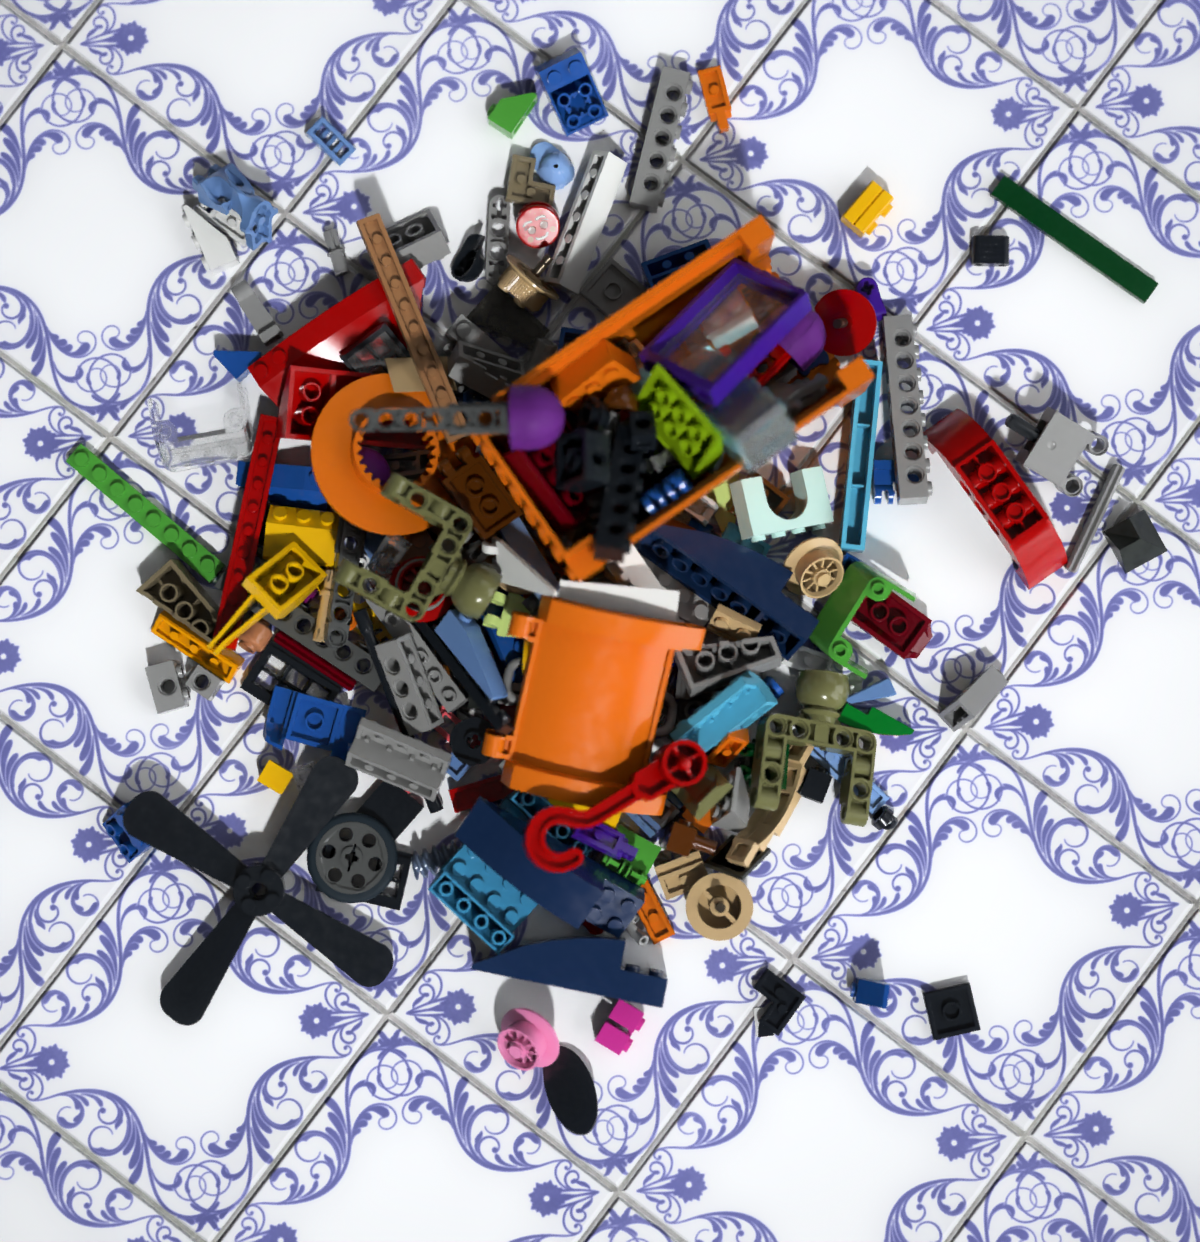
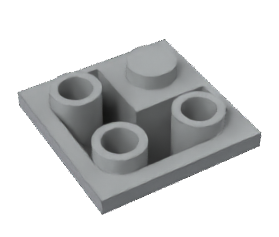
M740 767L734 768L724 776L733 785V788L710 811L712 826L736 833L747 827L750 810L749 797Z

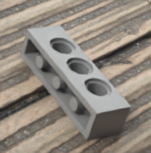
M406 633L374 646L409 736L431 730L444 723L411 634Z

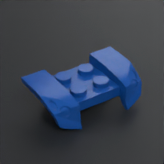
M274 685L265 718L263 737L266 742L281 751L285 739L331 751L330 756H337L346 761L348 751L356 737L359 723L362 717L365 718L367 710Z

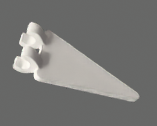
M494 536L492 537V544L486 541L482 542V551L484 553L496 555V557L492 558V564L486 561L482 562V564L495 568L502 575L501 583L552 598L558 596V591L502 539Z

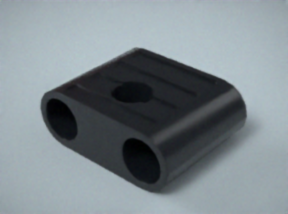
M972 236L971 265L1009 266V236Z

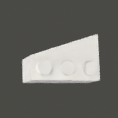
M634 545L631 546L630 555L625 554L623 564L608 561L604 565L603 573L613 585L667 590L661 586Z

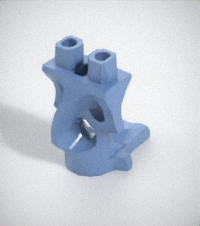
M229 163L224 167L215 164L209 168L208 177L205 178L199 174L193 177L192 187L198 192V201L225 215L229 214L231 209L239 214L241 218L240 230L245 233L246 244L250 249L254 251L262 242H267L268 244L272 242V218L278 213V209L267 200L255 195V189L234 164Z

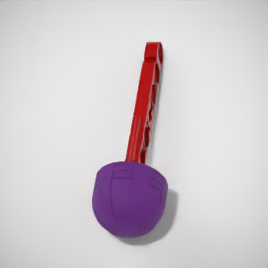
M783 306L771 314L758 328L759 331L762 332L787 306ZM811 309L717 407L710 405L703 412L708 420L713 416H718L717 422L713 424L718 431L756 395L787 361L804 372L820 355L826 341V330L819 315ZM762 364L769 365L765 372L758 373V369ZM752 381L749 389L741 390L743 383ZM728 401L733 402L730 406L727 404Z

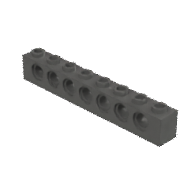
M228 566L215 584V587L222 592ZM257 601L250 610L258 613L264 607ZM303 604L295 608L287 619H275L270 613L263 617V619L376 693L380 687V679L371 656L367 653L368 648L359 641L353 644L347 640L345 645L350 647L351 654L348 658L341 659L338 655L339 648H330L327 645L322 646L319 642L312 640L317 616L314 618L309 615L308 611L310 609ZM303 619H308L311 623V628L307 632H301L298 628L299 622ZM332 631L330 634L331 641L339 644L342 639L341 634L338 631ZM361 659H368L371 663L370 669L366 672H361L358 669V662Z

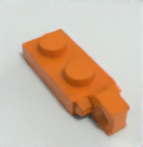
M717 65L697 70L708 117H710L711 122H717L719 133L728 132L727 118L732 117V108L721 66Z

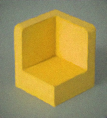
M269 760L257 781L273 791L283 794L296 774L275 761Z

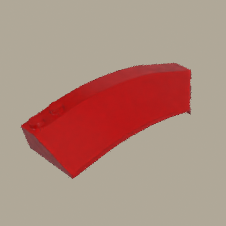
M410 259L401 264V267L421 313V298L423 288H425L426 277L415 260ZM377 278L301 327L250 365L248 370L264 393L280 408L289 365L350 371L339 358V355L383 322H386L406 348L407 346L380 280ZM378 337L369 344L380 358L391 351L381 337ZM366 347L355 354L366 369L377 361Z
M289 365L278 413L276 438L311 441L316 421L328 401L338 391L353 381L375 374ZM390 419L380 422V425L382 427H389L393 421ZM405 420L404 423L406 424V426L410 427L409 421ZM376 429V432H366L359 445L426 450L425 447L429 442L422 440L423 432H382ZM473 442L474 454H475V452H476V445H475V443Z

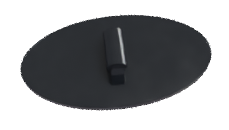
M559 1046L557 1059L543 1069L547 1098L556 1117L567 1130L576 1135H587L593 1130L598 1117V1099L595 1085L581 1058L571 1049Z

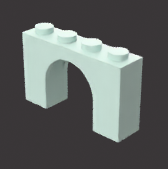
M822 466L805 468L790 473L795 496V509L788 520L778 517L770 509L761 476L741 479L729 484L741 539H751L752 543L766 540L765 536L771 535L772 539L786 536L785 532L789 531L792 532V535L805 533V528H811L812 532L826 529L825 524L834 522Z

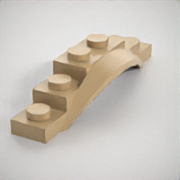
M789 745L786 789H781L779 806L776 811L755 809L748 820L747 827L742 829L733 839V844L725 857L730 863L748 868L756 852H764L773 835L780 837L802 797L797 791L808 773L804 765L814 749L813 746L800 747Z

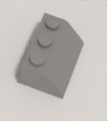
M430 209L386 229L400 264L414 259L421 269L425 265L441 260L451 253Z

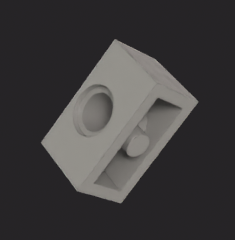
M169 660L145 667L157 714H165L189 707L188 701L191 700L188 687H184L181 678L184 677V671L181 664H177L175 660ZM168 680H172L175 684V688L171 693H166L164 690V684Z

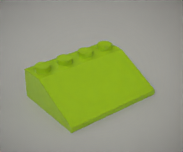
M659 364L655 365L637 397L638 411H654L657 439L692 479L695 480L716 466L723 454V436Z

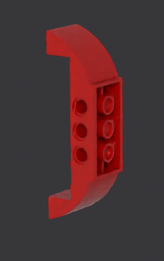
M957 408L923 432V436L927 435L929 451L931 454L935 452L939 454L1019 567L1015 571L1028 590L1068 563L1064 546L1049 520V516L994 439L973 418Z

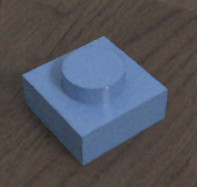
M451 752V763L447 773L458 782L472 765L460 762Z

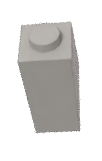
M992 665L969 684L938 716L955 732L972 720L1009 682L1005 679L1003 673Z

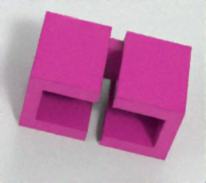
M618 999L608 1018L627 1028V1032L605 1020L595 1037V1041L618 1055L622 1051L627 1052L633 1042L630 1038L634 1030L639 1032L646 1020L643 1018L644 1011L627 1001Z

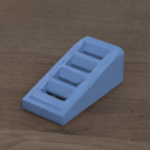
M323 116L305 133L314 144L339 166L356 150ZM323 126L326 130L317 137L315 133ZM331 133L333 136L324 144L322 140ZM336 139L340 141L332 151L328 148ZM343 146L347 148L340 157L335 155Z
M884 678L849 695L846 703L853 704L894 696L897 693L890 679Z

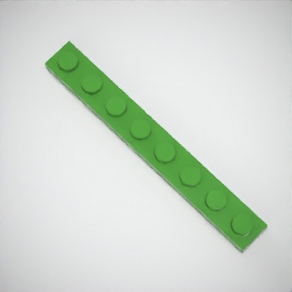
M80 444L66 460L70 466L209 583H212L226 565L83 444Z

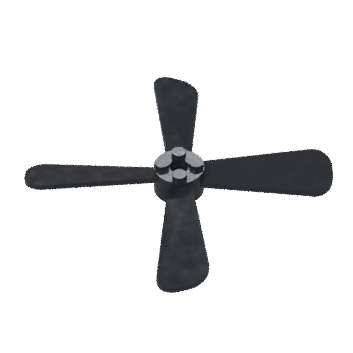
M325 756L315 763L262 863L245 865L162 794L156 791H145L138 794L126 808L123 815V825L129 835L233 888L235 904L161 992L160 1005L162 1010L178 1024L189 1026L201 1020L256 916H265L273 913L362 986L373 987L379 985L393 967V954L386 945L285 893L286 885L283 878L285 873L358 786L359 778L356 769L346 766V761L342 758ZM262 883L266 887V893L263 895L255 894L253 885Z

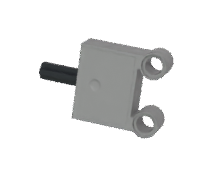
M1048 406L1035 426L1015 414H1010L1005 419L1007 427L1027 438L1014 460L1052 482L1058 491L1069 497H1076L1083 490L1082 480L1070 473L1083 450L1095 456H1102L1109 448V442L1105 436L1094 431H1088ZM1097 439V444L1092 448V442ZM1072 480L1071 486L1066 489L1067 482Z

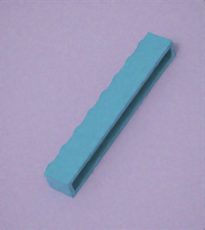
M866 359L863 360L875 377L866 391L855 398L852 403L839 536L840 549L856 553H862L865 550L883 361Z

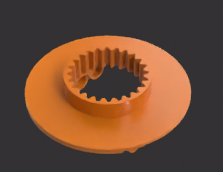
M389 373L363 377L338 391L325 405L316 421L311 438L310 458L318 488L328 504L342 518L370 533L390 536L408 535L429 529L434 525L380 494L384 485H380V479L378 478L373 481L371 479L372 473L364 472L367 466L360 464L363 456L358 455L362 449L359 444L362 442L363 435L366 432L354 430L349 422L351 413L357 409H375L377 411L381 408H432L425 391L394 392ZM421 412L423 418L421 427L426 426L424 421L433 422L434 426H438L435 414L433 417H424L425 412ZM362 413L358 414L354 420L355 425L359 428L366 426L368 417ZM408 413L404 417V421L408 420L409 426L412 427L416 425L418 418L415 413ZM382 414L379 418V423L390 419L393 421L391 414ZM416 431L417 433H424L422 440L429 442L425 448L430 450V453L427 455L429 461L425 465V471L416 481L412 482L457 507L438 481L443 475L437 470V465L445 458L449 460L453 468L462 463L455 453L464 445L474 455L471 437L468 436L447 444L442 431ZM413 494L411 496V503L416 507H420L423 504L422 496Z

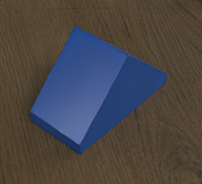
M214 350L213 352L216 359L239 383L250 374L248 367L263 356L262 352Z

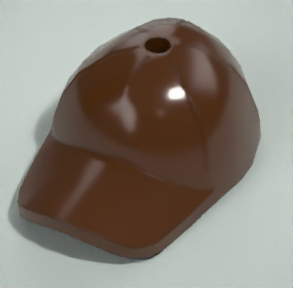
M625 385L611 389L603 400L605 407L609 410L622 409L628 413L638 412L639 410L637 395L631 388Z

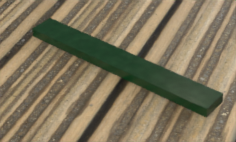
M1003 176L990 196L1141 303L1145 304L1159 283L1007 176Z

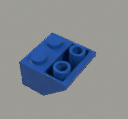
M132 800L122 805L102 824L107 834L118 846L120 853L129 863L152 848V846L129 835L124 828L123 815Z

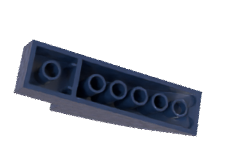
M667 525L659 526L634 545L641 555L715 609L720 603L762 624L757 637L774 636L781 656L787 661L808 640L819 623V620L810 612L804 610L794 603L791 598L781 593L793 572L774 560L743 545L706 532Z
M479 796L454 833V836L503 879L576 929H579L583 921L586 920L611 935L620 938L645 903L644 888L585 855L583 862L578 867L562 873L546 872L535 867L527 858L523 847V831L527 822ZM545 834V843L552 852L562 853L571 848L554 837Z
M567 936L528 942L502 951L499 955L494 954L474 961L471 970L663 1008L668 977L664 975L662 970L649 968V972L641 971L640 966L628 963L625 964V967H621L626 938L611 936Z

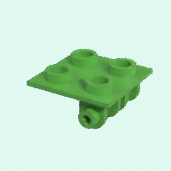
M619 825L617 831L625 834V838L629 840L627 844L639 849L636 857L629 861L622 857L618 860L603 854L599 863L641 887L642 884H645L648 878L647 874L657 858L661 847Z

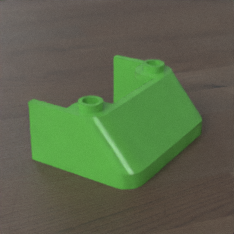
M862 561L852 562L846 569L841 584L832 592L816 619L819 620V623L809 639L832 660L866 679L868 670L850 660L853 653L852 645L841 635L866 596L874 601H883L890 595L892 590H895L914 602L916 593Z

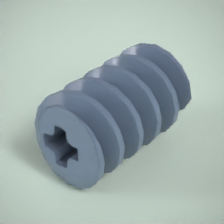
M450 842V848L441 843L440 851L437 850L435 845H432L431 853L424 847L422 855L413 850L411 863L415 879L419 880V873L424 878H428L429 870L433 876H436L438 868H441L459 849L455 842Z

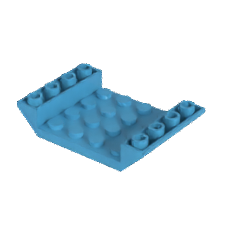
M514 790L498 806L528 822L538 811L553 805L544 797ZM553 825L547 830L546 834L571 848L580 849L585 856H588L594 849L572 838L573 828ZM464 844L440 868L428 888L435 897L498 955L515 937L512 933L538 905L493 871Z

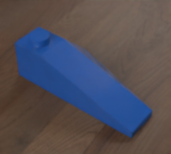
M239 461L236 485L245 489L250 462ZM275 464L268 500L280 506L328 511L329 504L318 488L312 467Z

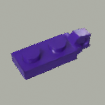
M603 823L588 829H574L571 835L572 838L618 860L622 857L632 861L639 850L627 844L629 840L625 838V834Z

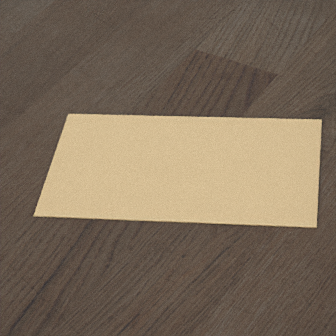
M447 356L439 357L452 390H457L454 379L448 377ZM411 357L384 358L394 392L425 391Z

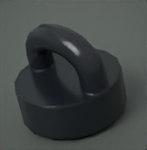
M882 806L873 815L871 820L872 826L878 830L893 829L898 823L897 818L893 815V811L887 806Z

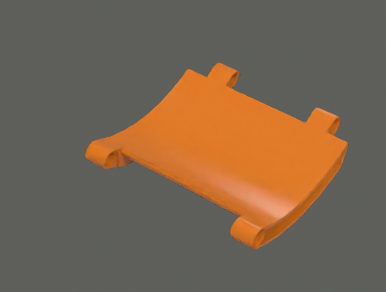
M545 595L541 597L537 616L512 611L507 636L512 635L526 638L527 641L531 642L513 722L515 729L509 735L497 732L494 728H487L481 753L489 757L505 759L500 781L511 789L548 799L592 807L629 783L630 774L649 763L675 650L690 649L701 652L706 628L691 623L668 621L613 611ZM668 791L650 802L639 800L621 812L661 816Z

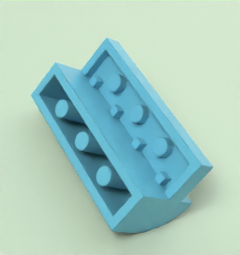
M747 670L741 676L734 678L725 689L714 694L705 705L698 707L690 717L679 722L676 725L677 729L670 733L674 741L691 740L699 744L707 757L727 733L749 727L778 704V701L765 682L755 673Z

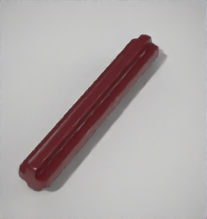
M279 630L273 639L276 643L348 691L353 690L357 684L354 678L283 631Z

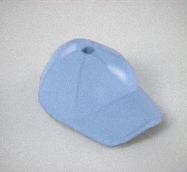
M540 142L532 148L530 158L536 159L535 171L543 183L555 185V190L564 188L573 180L575 169L565 154L548 142Z

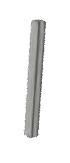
M1118 464L1112 465L1071 552L1068 563L1065 565L1066 570L1072 573L1078 572L1123 476L1124 467Z

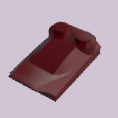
M891 592L883 601H874L866 596L850 621L902 659H917L933 637L931 632L932 620L894 592Z

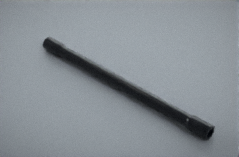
M366 608L353 612L360 633L363 635L399 731L415 739L414 735L409 736L404 726L402 716L374 646L379 643ZM438 794L434 802L425 799L430 814L443 809Z

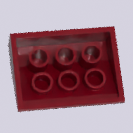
M565 416L560 435L565 432L571 433L575 430ZM556 440L544 448L535 450L512 451L510 447L501 456L506 466L557 534L577 528L589 514L588 511L592 509V507L587 506L586 497L603 490L601 486L578 494L555 489Z

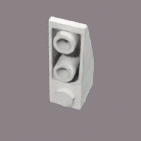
M188 205L182 206L185 212L182 215L187 228L192 227L195 234L191 236L196 249L201 248L204 256L200 259L205 270L210 269L213 275H216L239 265L238 258L228 238Z

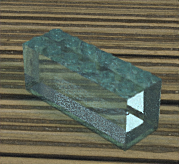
M706 344L679 365L713 382L732 363V360L729 358L726 360L718 349L713 350ZM748 375L717 407L683 391L723 436V451L750 474L754 473L798 439L794 431L796 425L786 415L785 411L787 408L782 400L779 398L774 399L767 388L762 389L756 379H749Z

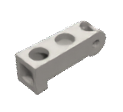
M246 280L230 288L266 347L284 336Z

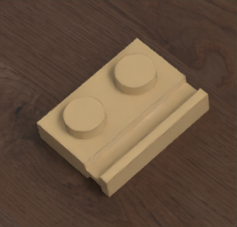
M719 603L706 630L730 642L742 641V639L756 638L762 624Z
M699 850L690 853L688 857L682 856L654 867L666 900L689 892L699 879L708 875Z

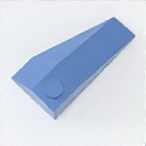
M457 609L449 610L436 627L435 632L490 700L506 698L508 692L479 625L473 618L461 614Z

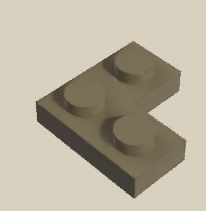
M516 154L512 155L505 202L526 205L533 201H542L553 207L556 186L533 181L535 158Z

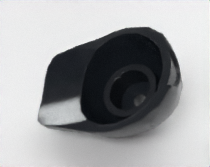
M472 234L467 237L451 267L453 278L462 282H472L481 275L485 267V259L481 254L485 236Z

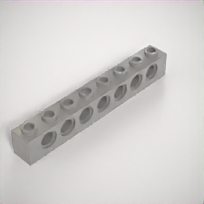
M912 315L883 316L881 331L897 505L926 504L929 496H932V482L927 481V473H930V460L925 458V450H928L927 435L923 436L922 428L926 426L925 413H921L920 404L924 403L923 390H919L918 386L922 376L921 368L916 365V359H919V346L914 344V337H917L916 322L912 323ZM895 339H904L907 344L899 345L895 342ZM905 361L909 366L902 368L897 362ZM906 383L911 389L902 390L899 384ZM909 406L912 408L913 412L905 413L902 411L901 407ZM910 428L915 432V435L908 436L903 430ZM913 451L916 453L917 458L910 459L905 453ZM915 474L919 477V481L912 482L907 476Z

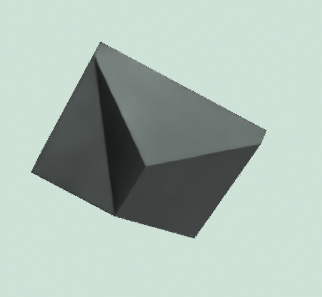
M1145 509L1102 532L1125 574L1168 551Z
M731 835L703 863L705 867L743 881L771 853V849L766 847L764 852L757 851L748 868L730 863L725 857L735 835Z

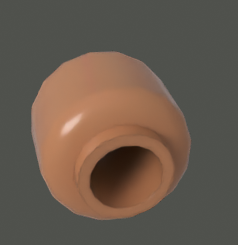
M263 618L239 636L238 645L252 654L262 652L273 635L269 628V622Z

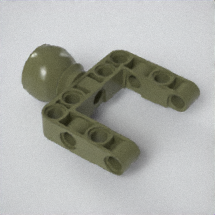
M392 472L380 494L441 529L407 591H402L388 583L389 581L350 562L345 557L332 579L408 622L421 619L434 596L443 593L445 597L451 595L454 606L461 614L478 620L493 598L501 582L502 575L495 568L487 564L473 563L467 565L466 559L462 560L460 549L472 530L473 521L466 512ZM413 494L422 496L423 504L420 507H416L411 503V496ZM456 518L464 520L465 529L463 531H457L454 528L453 522ZM444 539L452 541L454 547L451 552H445L442 549L441 544ZM369 578L375 582L373 592H366L363 589V581ZM421 581L427 582L430 586V591L427 595H422L418 591L417 587ZM411 602L415 603L418 607V612L413 617L409 616L405 609L406 605Z
M802 670L798 673L794 688L796 698L803 707L798 710L800 714L796 717L779 713L761 718L758 722L749 805L750 807L764 810H777L780 802L787 744L800 747L807 745L819 747L822 751L843 754L846 757L844 775L841 776L840 821L843 824L864 827L869 817L877 747L876 737L868 730L842 726L837 719L841 716L837 711L844 706L849 697L850 685L848 676L826 670ZM770 722L775 724V732L771 730ZM793 726L797 728V736H795L792 732ZM837 734L841 737V745L837 742ZM859 738L863 742V749L858 744ZM765 769L770 773L769 780L764 775ZM854 785L858 789V796L854 794Z

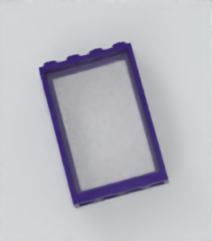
M734 258L639 353L643 367L647 372L651 373L655 365L659 364L683 391L717 407L812 309L809 294L802 287L793 286L785 279H779L772 276L766 270H760L752 266L747 261L743 262Z

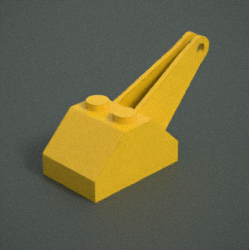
M295 541L291 542L245 579L242 586L251 595L219 634L207 645V648L210 650L219 643L257 601L264 608L226 638L213 651L215 656L268 613L275 619L286 617L323 582L327 576L326 572Z

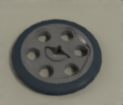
M348 812L332 817L308 846L307 865L312 881L329 898L343 903H360L375 898L392 881L397 868V847L392 834L384 824L364 813ZM345 827L350 828L353 832L352 839L347 842L343 841L339 835L341 829ZM366 834H372L376 838V844L371 848L363 844L362 840ZM328 844L334 846L336 850L335 856L330 859L324 857L322 853L324 846ZM356 844L355 856L359 857V860L354 861L350 871H348L350 864L346 855L352 853ZM372 857L381 859L382 867L380 870L373 871L369 868V861ZM332 868H338L342 872V877L338 882L331 881L328 876ZM356 874H361L365 878V884L361 888H356L352 884V877Z

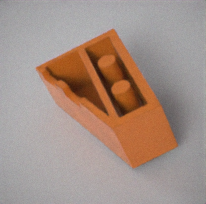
M603 339L552 379L550 384L554 395L561 402L562 406L574 412L580 409L584 400L589 396H596L599 399L604 398L611 389L620 385L629 386L641 380L642 377L634 357L606 339Z

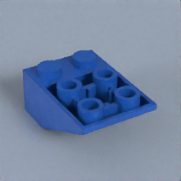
M573 48L534 67L542 89L566 136L609 116L584 57L577 48Z

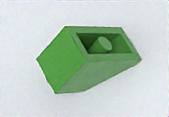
M532 92L502 98L497 104L493 103L487 112V116H489L488 124L510 139H513L538 102L537 94Z

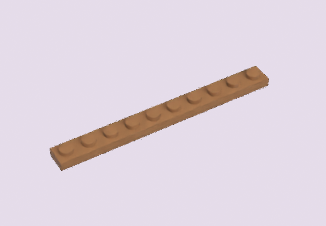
M377 213L357 220L356 225L432 408L448 407V403H458L380 214ZM435 412L437 421H442V417H439L437 412ZM458 412L454 416V423L457 426L466 424L462 412ZM442 431L447 444L469 436V434L448 435V431Z

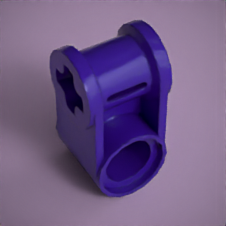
M872 278L861 279L855 286L854 291L859 292L870 301L875 310L877 322L882 321L883 316H887L878 285ZM864 284L866 288H871L868 295L866 292H861Z

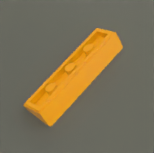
M165 610L159 614L151 629L152 633L228 684L245 661L237 653L228 649H223L215 656L213 651L217 647L209 650L207 648L209 642L190 630L188 626L176 620Z

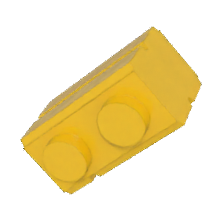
M872 180L844 212L840 220L859 237L862 238L865 233L870 235L878 226L876 223L877 219L880 216L885 218L892 210L893 206L891 203L894 198Z

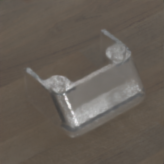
M242 383L237 384L240 407L232 408L225 413L223 418L224 429L178 437L177 429L172 422L161 420L158 403L152 398L147 399L153 438L161 463L165 469L170 472H180L251 459L255 437L247 389Z

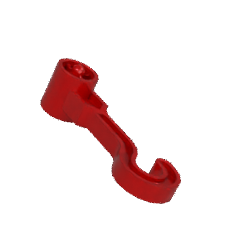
M678 740L663 745L654 753L650 763L630 774L629 783L592 807L586 810H578L569 807L552 806L538 811L528 820L523 831V847L527 858L535 867L546 872L562 873L578 867L584 860L583 852L580 849L570 848L562 853H555L547 847L545 834L551 826L562 825L573 829H588L605 822L639 800L650 802L672 788L677 789L693 785L704 777L707 770L705 751L699 744L691 740Z

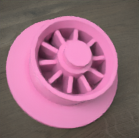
M513 1008L504 1015L497 1045L502 1057L511 1066L519 1070L528 1071L535 1067L549 1066L557 1059L560 1049L559 1040L554 1029L544 1017L527 1008Z

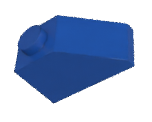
M856 977V983H851L850 996L854 997L853 1001L855 1003L887 1009L890 984L885 981Z

